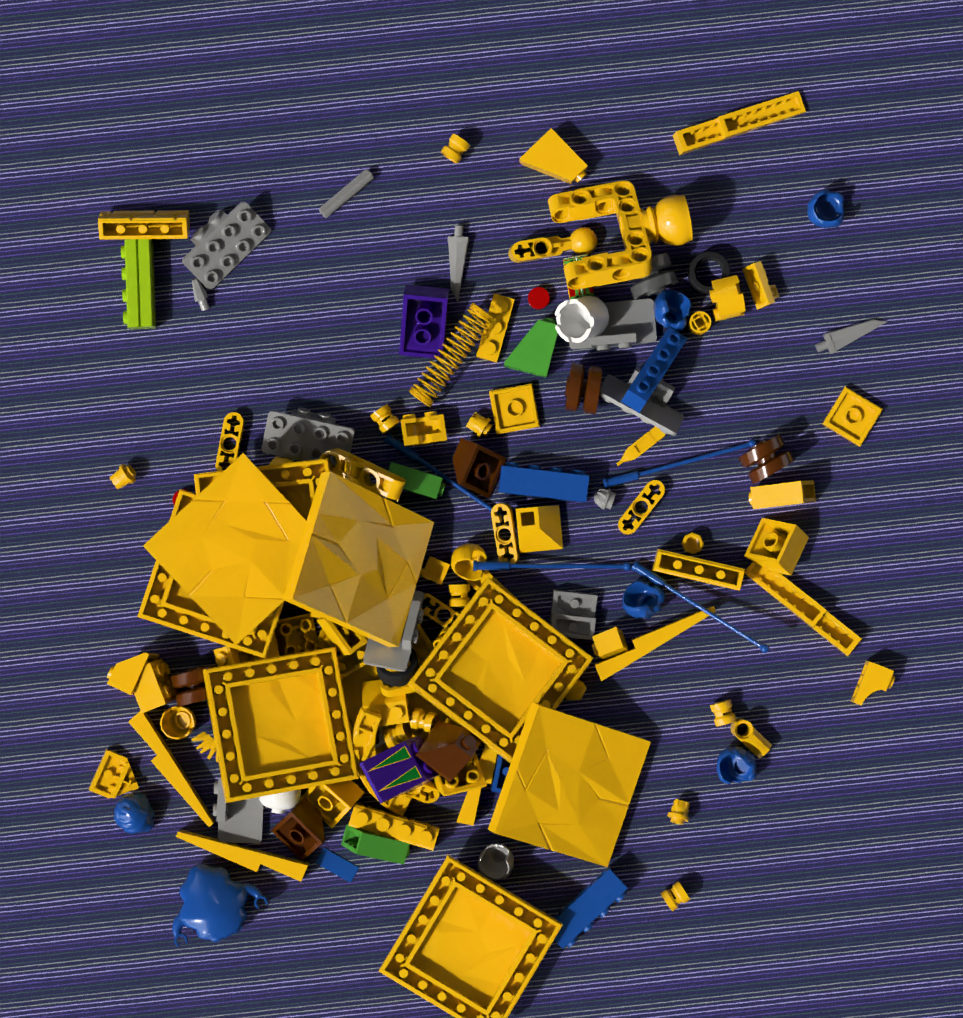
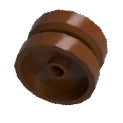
M579 363L571 364L570 375L567 376L565 389V410L576 412L579 409L580 399H584V413L596 414L603 367L591 365L586 379L584 378V365Z
M780 434L769 440L761 441L749 448L750 451L738 457L743 467L747 468L755 463L758 464L756 468L748 473L753 484L795 461L792 453L788 450L776 455L775 452L785 445V441Z
M217 664L204 668L199 666L184 670L181 674L170 676L173 688L178 689L187 686L186 691L175 695L178 707L207 699L202 670L215 668Z

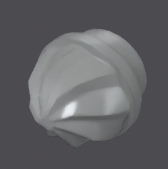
M610 488L599 489L594 494L595 504L603 510L604 508L611 509L616 493L612 492Z

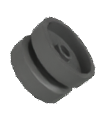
M668 253L652 257L653 270L649 276L628 280L633 282L641 279V281L635 283L630 288L633 299L660 293L679 282L675 271L661 273V271L669 268L672 264Z

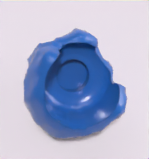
M827 189L819 190L814 194L807 205V214L810 222L821 228L839 227L843 222V215L845 214L843 195L840 192H831Z
M662 291L657 295L653 307L656 321L665 328L671 327L677 332L682 331L686 327L692 302L679 291Z
M638 579L626 588L622 597V608L632 617L649 619L661 610V605L665 600V593L660 587L650 586L648 582Z
M737 746L722 750L717 759L716 769L720 781L724 784H730L731 782L742 783L743 781L754 780L758 775L755 756L746 749Z
M129 793L123 795L118 800L114 808V820L126 833L148 832L153 828L155 813L146 795Z

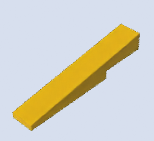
M797 91L676 131L672 136L680 156L803 114L806 110L800 93Z
M752 562L744 572V574L847 657L862 640V638L782 574L773 572L755 562Z
M714 606L706 608L712 613L716 612ZM699 611L631 639L634 648L594 664L601 682L709 615Z
M138 712L128 722L157 754L151 762L206 825L210 827L216 821L147 712Z
M484 745L479 763L486 783L491 784L497 753L487 745ZM481 788L467 791L456 821L457 823L474 826Z
M181 829L176 835L177 838L255 872L259 870L261 865H264L301 882L309 865L308 862L231 842L219 841L216 838Z

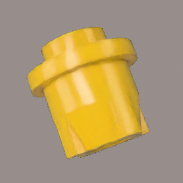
M475 412L469 419L466 427L477 433V437L480 438L482 435L486 437L492 428L490 424L491 419H486Z
M121 464L119 469L109 478L115 487L119 489L129 483L133 484L136 481V472L130 465Z
M679 799L674 800L671 811L667 814L671 818L672 823L683 825L684 822L689 821V817H687L689 802Z

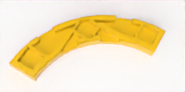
M361 707L356 718L352 738L356 764L363 784L369 793L378 800L360 763L376 755V735L382 716ZM402 794L381 803V805L403 817L412 798Z

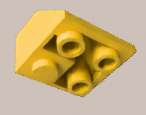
M559 505L515 509L519 553L563 549Z
M163 659L147 663L138 681L134 695L141 713L176 700L175 695L178 693V690L172 687L169 678L170 670L167 663L163 662Z
M476 752L451 782H448L441 775L433 779L436 788L443 796L487 786Z

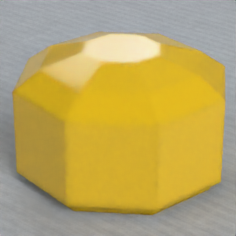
M692 532L684 536L681 544L685 552L695 554L702 550L704 542L701 535Z

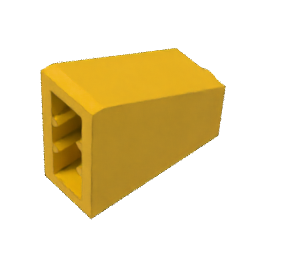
M552 128L519 159L523 166L572 184L574 181L579 183L587 175L585 171L588 165Z
M814 480L750 487L751 492H749V502L753 509L816 502Z

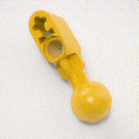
M580 227L574 230L570 237L566 238L552 236L516 242L509 248L508 256L511 261L522 263L558 256L563 251L573 250L579 255H588L597 246V236L590 228ZM537 243L545 245V254H539L536 251ZM518 247L520 250H527L528 248H530V252L524 253L523 255H521V258L519 254H515V251L518 249Z

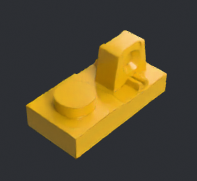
M761 261L743 268L742 270L757 310L775 303V299L780 296L776 285L768 284L766 271Z

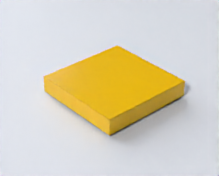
M532 384L489 391L497 435L540 427Z
M845 386L822 425L860 447L883 409Z

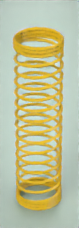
M475 303L470 304V309H467V311L480 323L467 315H463V317L475 328L459 320V323L471 334L455 326V329L467 340L454 332H450L465 347L450 338H446L461 353L442 343L456 358L441 349H438V351L452 364L434 355L448 370L430 361L446 377L425 366L441 382L424 372H421V374L437 388L417 378L432 393L413 383L415 387L411 386L410 390H408L409 393L429 407L433 405L434 401L427 394L438 398V395L431 388L442 392V389L436 383L442 386H446V383L440 377L450 381V377L445 372L455 375L454 371L446 364L459 369L451 359L461 364L463 361L455 353L467 358V355L459 347L471 352V349L464 342L471 346H476L466 335L477 341L480 340L470 329L484 335L483 331L474 323L488 329L486 324L478 317L488 323H492L495 320L493 316Z

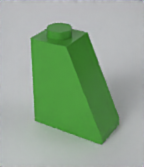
M543 318V321L538 320L505 360L504 367L546 378L558 334L555 328L557 325L556 320L550 318Z
M391 462L389 471L406 480L403 490L436 500L438 495H443L446 485L442 483L443 478Z
M346 824L341 842L343 847L358 855L404 865L405 859L408 858L410 853L409 843L354 828Z

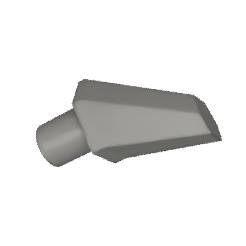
M195 277L192 279L195 302L198 301L201 311L210 308L206 299L208 295L201 282Z

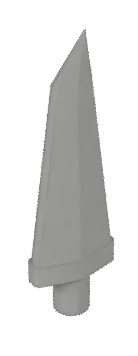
M455 226L454 236H448L447 240L451 290L457 301H459L469 237H463V226Z
M872 319L824 333L825 341L815 344L816 350L819 353L828 349L829 353L833 354L885 324L886 321Z

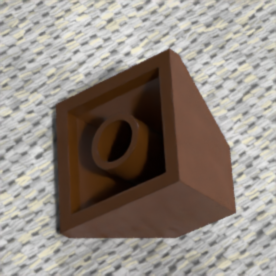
M461 438L452 458L457 483L490 498L500 475L501 466L504 465L506 458L481 445Z
M436 721L415 755L448 782H451L470 761L482 741L465 727Z
M306 797L271 829L301 861L325 841L321 812Z

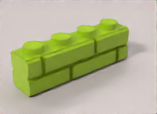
M151 239L124 240L125 245H121V258L125 259V267H122L121 274L122 280H126V289L122 290L123 302H127V311H123V322L127 324L129 329H155L153 241Z

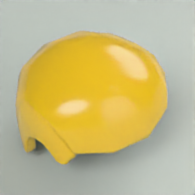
M173 706L164 711L160 720L162 732L172 739L187 737L196 727L195 714L186 706Z

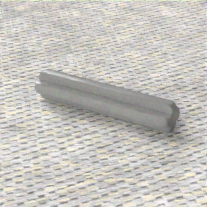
M368 169L360 173L319 208L322 216L328 218L374 178L373 174Z

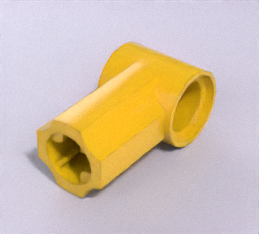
M739 718L737 721L732 722L730 727L731 733L758 759L765 756L772 747V744L749 721ZM745 723L747 730L744 734L739 735L737 727Z

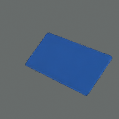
M323 848L316 861V864L350 883L359 869L356 865Z

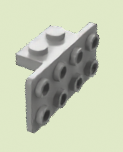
M245 201L240 202L228 215L221 209L219 212L211 215L209 222L204 227H200L194 232L190 240L196 246L182 259V263L207 289L211 290L271 232V228Z
M639 299L605 302L604 304L609 313V322L606 329L598 336L584 342H569V346L573 350L597 348V351L610 350V346H619V349L632 348V344L655 342L657 334L653 300Z
M636 367L628 383L610 374L606 376L599 392V396L604 401L621 407L626 413L634 414L644 423L658 427L667 435L676 436L684 415L666 405L675 387L661 380L641 412L638 413L622 403L621 400L641 369Z
M307 408L294 409L291 414L271 410L267 417L262 451L267 454L299 461L318 460L324 452L333 448H340L351 453L355 430L351 427L337 425V418H333L329 413L320 412L315 414L311 413ZM331 455L330 461L333 465H336L337 460Z
M417 590L414 592L399 647H387L368 638L363 662L366 665L401 672L407 670L413 643L417 644L419 637L417 626L418 623L422 624L424 611H422V606L425 598L423 592Z
M221 776L218 777V781L214 782V794H218L217 803L213 804V816H217L216 822H218V840L233 843H260L262 841L264 805L261 804L259 797L225 803Z

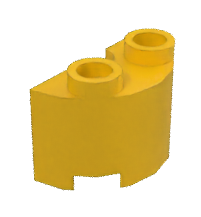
M734 275L711 281L712 290H709L711 302H716V308L712 309L715 322L745 315V302L743 293L741 294L738 276Z
M437 411L426 412L424 417L416 418L415 414L403 415L401 427L404 446L424 445L447 440L444 414L437 415Z

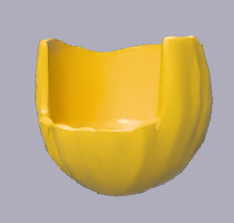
M462 544L452 554L451 568L459 577L465 580H480L484 570L473 571V560L487 561V555L478 544Z

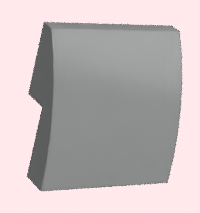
M553 589L550 625L566 637L593 640L598 595Z

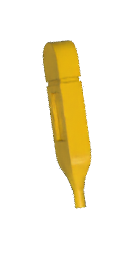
M656 426L626 449L621 460L616 463L617 466L623 462L638 458L662 439L665 433Z

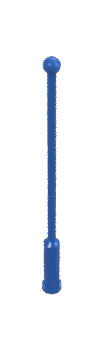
M389 433L384 440L386 444H390L413 461L417 460L489 511L492 510L493 507L420 458L417 452L408 446H404V443L392 436L393 434ZM497 511V515H501L502 519L504 520V515ZM514 521L515 529H517V521Z
M751 439L745 444L642 472L633 471L608 479L603 478V485L605 489H608V487L637 480L640 476L739 449L751 448L757 442Z
M473 560V571L509 570L510 568H600L629 571L632 567L629 562L624 564H511L509 561Z
M636 561L632 566V571H636L661 588H667L758 646L763 653L769 651L767 644H761L668 585L665 579L641 565L640 562Z

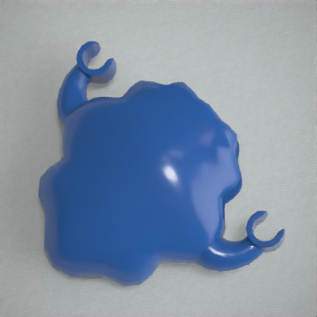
M196 864L190 869L186 881L180 886L179 894L184 903L179 914L173 920L172 932L175 937L174 943L177 947H180L177 941L180 936L184 937L185 942L188 943V937L181 933L184 926L196 930L200 939L219 942L241 931L242 924L247 918L244 906L248 895L255 897L254 905L257 909H260L257 905L259 899H264L266 905H268V900L255 885L232 881L227 869L211 867L206 864Z

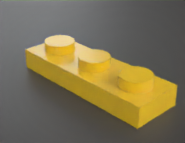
M493 294L488 313L495 320L492 323H485L488 329L484 328L483 330L484 335H482L476 354L477 358L497 363L515 299Z

